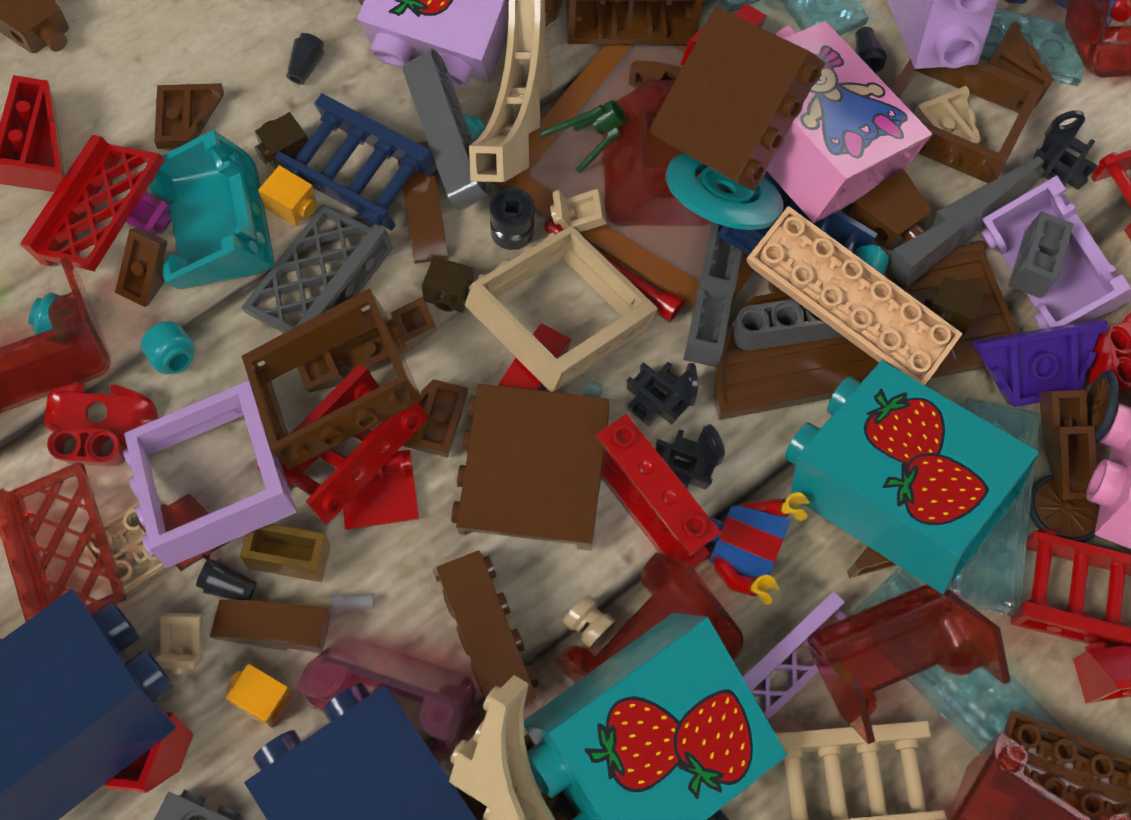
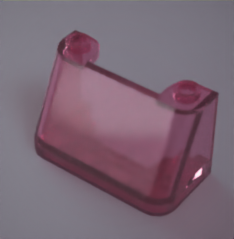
M349 636L337 639L311 660L303 670L296 691L309 708L323 712V708L330 700L355 684L363 683L376 689L386 684L392 694L422 704L419 715L421 727L428 735L438 739L437 751L451 756L457 745L462 741L476 700L475 684L467 675Z

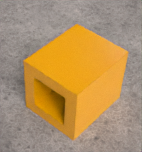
M280 165L258 189L264 207L295 227L304 218L310 217L316 207L317 202L312 184Z
M247 664L243 672L238 670L231 678L227 686L229 693L226 699L236 708L273 728L294 694L286 685Z

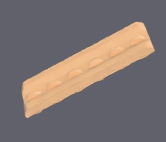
M789 206L746 259L752 269L876 361L880 362L882 360L923 385H926L962 335L960 331Z

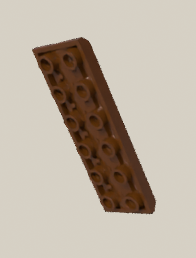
M1010 710L1000 751L990 779V788L1065 820H1131L1130 758L1017 711Z

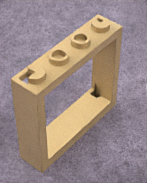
M572 226L556 235L551 233L544 242L537 246H528L520 256L511 261L509 259L504 260L489 274H480L478 279L469 286L470 291L465 306L550 392L557 391L646 331L658 309ZM560 259H563L622 317L556 359L496 298Z

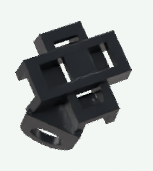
M1072 110L1057 116L1044 133L1045 139L1042 147L1036 150L1033 157L1034 159L1039 156L1044 161L1042 169L1045 170L1042 175L1044 178L1050 180L1058 176L1064 187L1066 184H1069L1077 190L1089 180L1088 176L1098 167V165L1085 158L1096 141L1091 139L1088 144H1085L1075 138L1086 119L1082 111ZM1077 118L1074 122L1070 124L1060 125L1063 121L1067 119ZM1067 147L1080 153L1079 157L1066 151Z
M643 362L640 365V373L634 379L629 377L626 380L627 390L636 396L628 404V411L648 427L659 415L672 425L689 406H694L698 394V376L695 363H688L686 371L678 378L670 372L672 364L669 362L658 373ZM656 387H660L667 395H664ZM639 406L643 407L649 414L647 415Z
M708 424L703 427L697 442L683 438L684 431L680 429L674 444L657 439L656 451L686 488L691 484L706 490L711 485L713 470L722 463L725 456L723 442L713 425ZM678 456L690 460V463L676 459L675 457Z

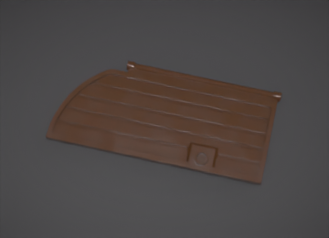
M982 240L958 246L906 289L887 271L891 260L889 259L884 276L923 305L931 287L939 288L945 276L985 292L974 320L964 337L961 336L931 378L986 368L974 348L973 341L1018 333L984 253L985 244ZM768 281L771 293L754 296L744 307L792 300L793 298ZM736 316L726 332L723 353L719 364L715 368L714 395L718 418L723 420L830 399L845 378L852 376L858 381L863 382L879 362L845 337L752 351L743 350L733 341ZM779 321L784 325H790L788 322ZM745 326L749 330H756L754 327Z

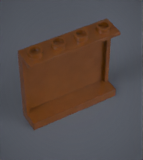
M715 6L648 133L738 184L754 191L757 184L764 178L766 168L775 152L782 146L784 136L792 122L800 114L809 92L820 79L821 71L826 63L809 50Z
M478 384L477 395L470 396L468 416L473 417L471 430H465L463 437V451L468 452L466 465L459 466L457 487H462L460 501H454L451 522L457 523L456 528L459 534L466 535V531L576 544L577 549L592 551L605 451L603 445L596 438V434L608 426L610 399Z

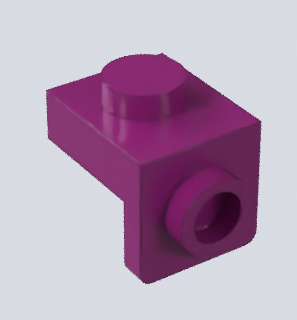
M144 193L126 223L134 228L139 227L153 235H156L157 232L163 234L172 220V216L169 215L171 208L165 201L162 200L160 202Z

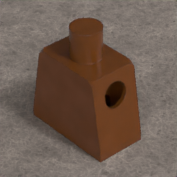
M0 0V33L30 53H37L45 46H48L53 52H58L66 46L67 37L64 33L68 31L69 26L55 0Z
M902 168L857 199L849 217L876 232L877 236L874 240L886 250H892L902 242H907L926 232L923 227L932 211L913 181Z

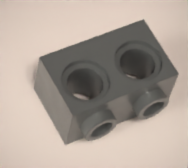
M1041 211L1024 231L1008 286L1041 298L1058 281L1074 223Z

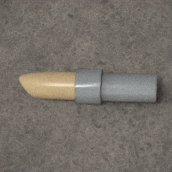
M374 594L331 595V597L305 600L299 604L325 608L332 614L346 613V611L374 609Z

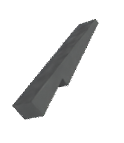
M1038 156L937 211L931 229L893 250L887 271L906 289L983 227L982 219L1014 201L1035 185L1044 161Z
M719 185L720 190L726 193H733ZM711 222L683 358L685 361L716 367L719 364L723 353L731 303L742 254L741 250L717 237L723 225Z

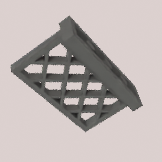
M322 205L241 308L244 313L285 333L358 295L393 250L386 229L376 224L371 228ZM327 218L337 223L338 229L319 233L320 226ZM358 233L365 236L359 244L346 246V236ZM340 238L342 249L323 253L321 243ZM316 244L318 255L299 259V253L304 247ZM344 258V264L339 270L326 272L325 262ZM320 264L321 275L303 279L301 268ZM296 270L298 281L279 285L278 279L283 273ZM319 284L324 285V290L319 296L306 299L305 288ZM299 290L301 301L282 305L281 294ZM275 296L277 307L263 311L256 308L263 299ZM303 310L304 316L295 327L285 323L284 314Z

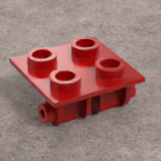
M410 450L397 451L343 508L345 530L419 519Z

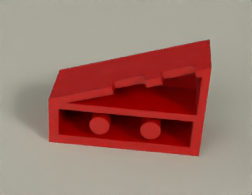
M13 75L0 121V184L55 192L65 176L55 102L49 82L47 80Z

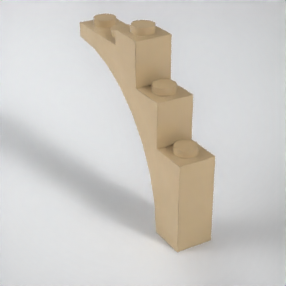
M509 0L507 48L500 91L487 127L480 137L469 145L470 181L505 182L529 168L528 134L540 128L539 94L551 89L550 56H546L545 0Z
M515 675L501 688L495 686L488 694L483 705V709L487 711L485 719L477 728L475 735L469 741L462 740L451 756L450 761L454 766L449 782L487 806L483 815L485 820H555L542 798L535 781L524 740V705L529 684Z

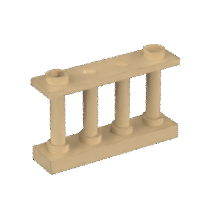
M928 721L775 733L787 753V756L781 761H784L792 820H809L800 759L804 758V752L818 751L819 758H823L832 820L946 819L944 810L930 812L926 810L916 749H919L920 742L931 737ZM895 745V750L900 751L910 813L887 814L877 754L881 752L880 746ZM856 748L857 754L862 755L872 817L848 818L839 761L842 749Z

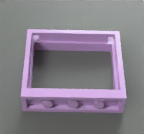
M246 381L124 433L127 449L123 450V454L134 475L129 478L134 494L139 498L140 505L136 506V513L147 534L142 537L143 544L149 556L154 554L166 568L297 513L282 463L271 451L250 381ZM244 416L266 490L166 532L149 455Z

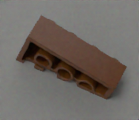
M480 550L435 567L432 571L436 581H441L444 590L442 592L445 604L452 618L456 620L459 639L466 655L470 657V666L484 702L495 686L501 688L513 675L529 684L525 703L536 699L537 697L533 689L539 687V683L532 666L528 665L525 667L519 652L525 650L517 628L510 630L505 615L510 614L511 611L504 593H496L491 579L497 577L489 555L482 557Z

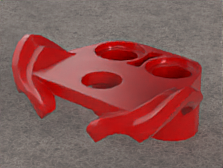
M1130 312L1122 323L1109 327L1105 333H1099L1092 352L1097 354L1091 367L1088 368L1091 386L1102 372L1109 370L1117 376L1119 394L1126 390L1131 392Z
M72 383L52 389L47 397L44 426L48 430L53 431L49 435L47 448L54 458L67 463L107 467L118 466L125 461L123 450L127 449L124 433L158 419V412L152 400L139 392L119 385H111L110 391L114 395L82 393L84 383ZM99 402L103 403L107 408L105 419L98 423L91 422L88 418L90 406ZM75 437L76 448L72 453L66 455L64 452L65 442ZM112 439L114 449L110 455L103 457L101 447L105 441Z

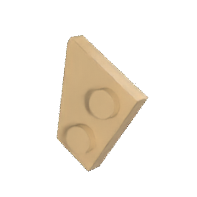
M967 86L917 105L913 114L919 120L978 145L981 142L979 131L974 124L976 120L974 109H969L967 98L970 95V91Z

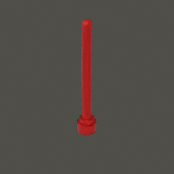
M547 220L544 224V229L549 234L554 233L556 235L564 230L560 224L556 225L553 220ZM599 251L644 296L655 304L658 308L657 315L669 323L676 318L685 303V299L674 292H660Z

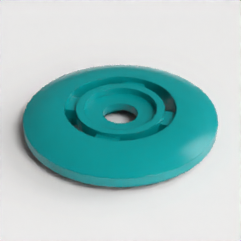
M685 153L672 159L666 170V183L679 202L695 214L716 224L742 230L764 229L772 226L783 211V200L779 191L765 176L757 184L755 190L752 191ZM719 184L733 193H726L720 190L716 185Z

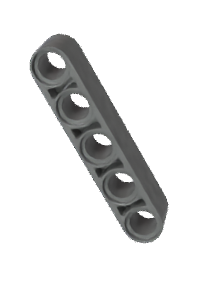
M431 48L404 64L403 73L446 194L452 205L457 210L462 211L490 196L491 189L488 182L470 181L469 145L474 141L447 67L440 54Z
M794 299L744 307L739 311L733 330L734 343L739 348L749 351L844 336L824 321L816 319L814 317L816 315ZM779 321L788 322L790 325H784ZM745 326L754 327L756 330H749Z

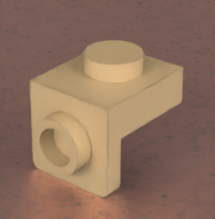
M599 189L566 198L560 190L553 192L554 205L550 206V211L556 225L560 224L563 229L572 226L578 232H582L607 224L603 195Z
M163 613L160 616V655L155 660L162 669H167L168 674L179 675L189 673L203 659V613Z

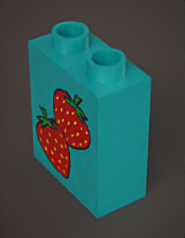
M881 360L863 382L858 381L852 376H848L841 382L832 395L827 407V413L832 415V417L821 429L807 422L795 434L785 454V459L795 465L790 494L795 492L804 494L810 501L809 504H804L805 506L944 595L1022 493L1039 452Z
M672 613L524 720V728L535 744L527 752L535 781L540 789L550 798L563 791L577 814L572 820H707L787 756L786 751L709 618L705 616Z

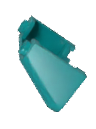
M215 130L163 155L162 157L165 161L149 187L154 195L169 202L178 255L173 254L163 261L162 274L165 283L177 289H186L258 275L274 267V255L265 207L258 191L261 186L256 165L250 155Z

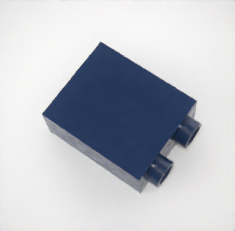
M72 588L0 640V820H59L176 729V726L158 701L175 686L146 649H143L131 659L128 657L124 650L141 637L112 600L94 612Z
M363 683L355 684L339 693L322 710L330 723L303 742L295 730H290L265 744L253 756V760L260 771L244 782L267 820H477L454 785L449 782L450 779L386 684L372 694L369 693Z

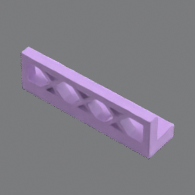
M834 591L743 676L753 696L764 697V715L767 720L860 632L839 610L845 602ZM830 617L847 632L839 641L823 640V624ZM816 631V640L808 639ZM801 645L817 646V663L813 666L797 665L796 649ZM823 647H832L823 656ZM790 656V665L782 664ZM774 670L790 671L791 687L786 692L770 691V674ZM797 672H806L797 681ZM764 681V690H754ZM770 697L779 698V699L770 707Z

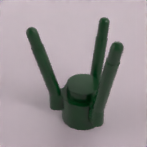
M610 100L591 111L540 131L539 137L544 138L574 126V131H579L593 125L599 134L607 133V136L577 167V172L582 173L612 140L622 135L619 127L626 124L627 120L621 106L615 100Z

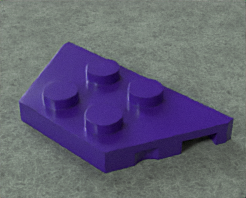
M1096 319L976 340L973 343L974 348L1006 403L1015 407L1040 402L1039 392L1081 390L1086 380V371L1091 367L1097 354L1092 352L1100 331L1106 332L1108 321Z

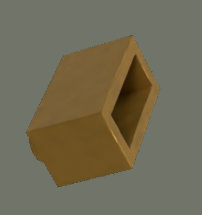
M269 524L246 534L240 557L250 570L322 583L331 546L325 533Z

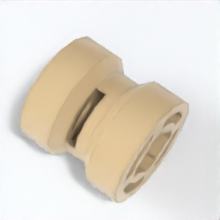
M587 595L572 608L564 618L563 623L570 630H576L582 636V642L589 649H592L610 632L616 621L609 614H603L597 608V602L590 595Z

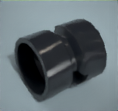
M515 187L504 188L498 191L491 199L490 233L495 244L501 248L508 250L521 249L532 240L535 214L534 201L530 194L523 189Z

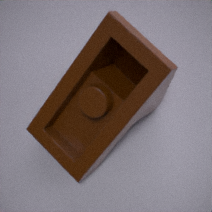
M139 227L130 229L115 293L143 307L148 306L165 282L162 268L168 241Z

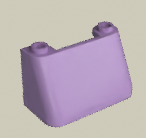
M1058 176L1051 178L982 219L986 230L981 232L984 240L990 249L998 248L1011 271L1014 268L1024 231L1041 211L1074 223L1058 281L1041 298L1026 293L1038 312L1033 317L1040 329L1091 321L1131 302L1130 285L1122 274L1116 275L1115 267L1113 264H1109L1076 214V208L1073 203L1070 204L1066 195H1062V193L1066 192V188Z

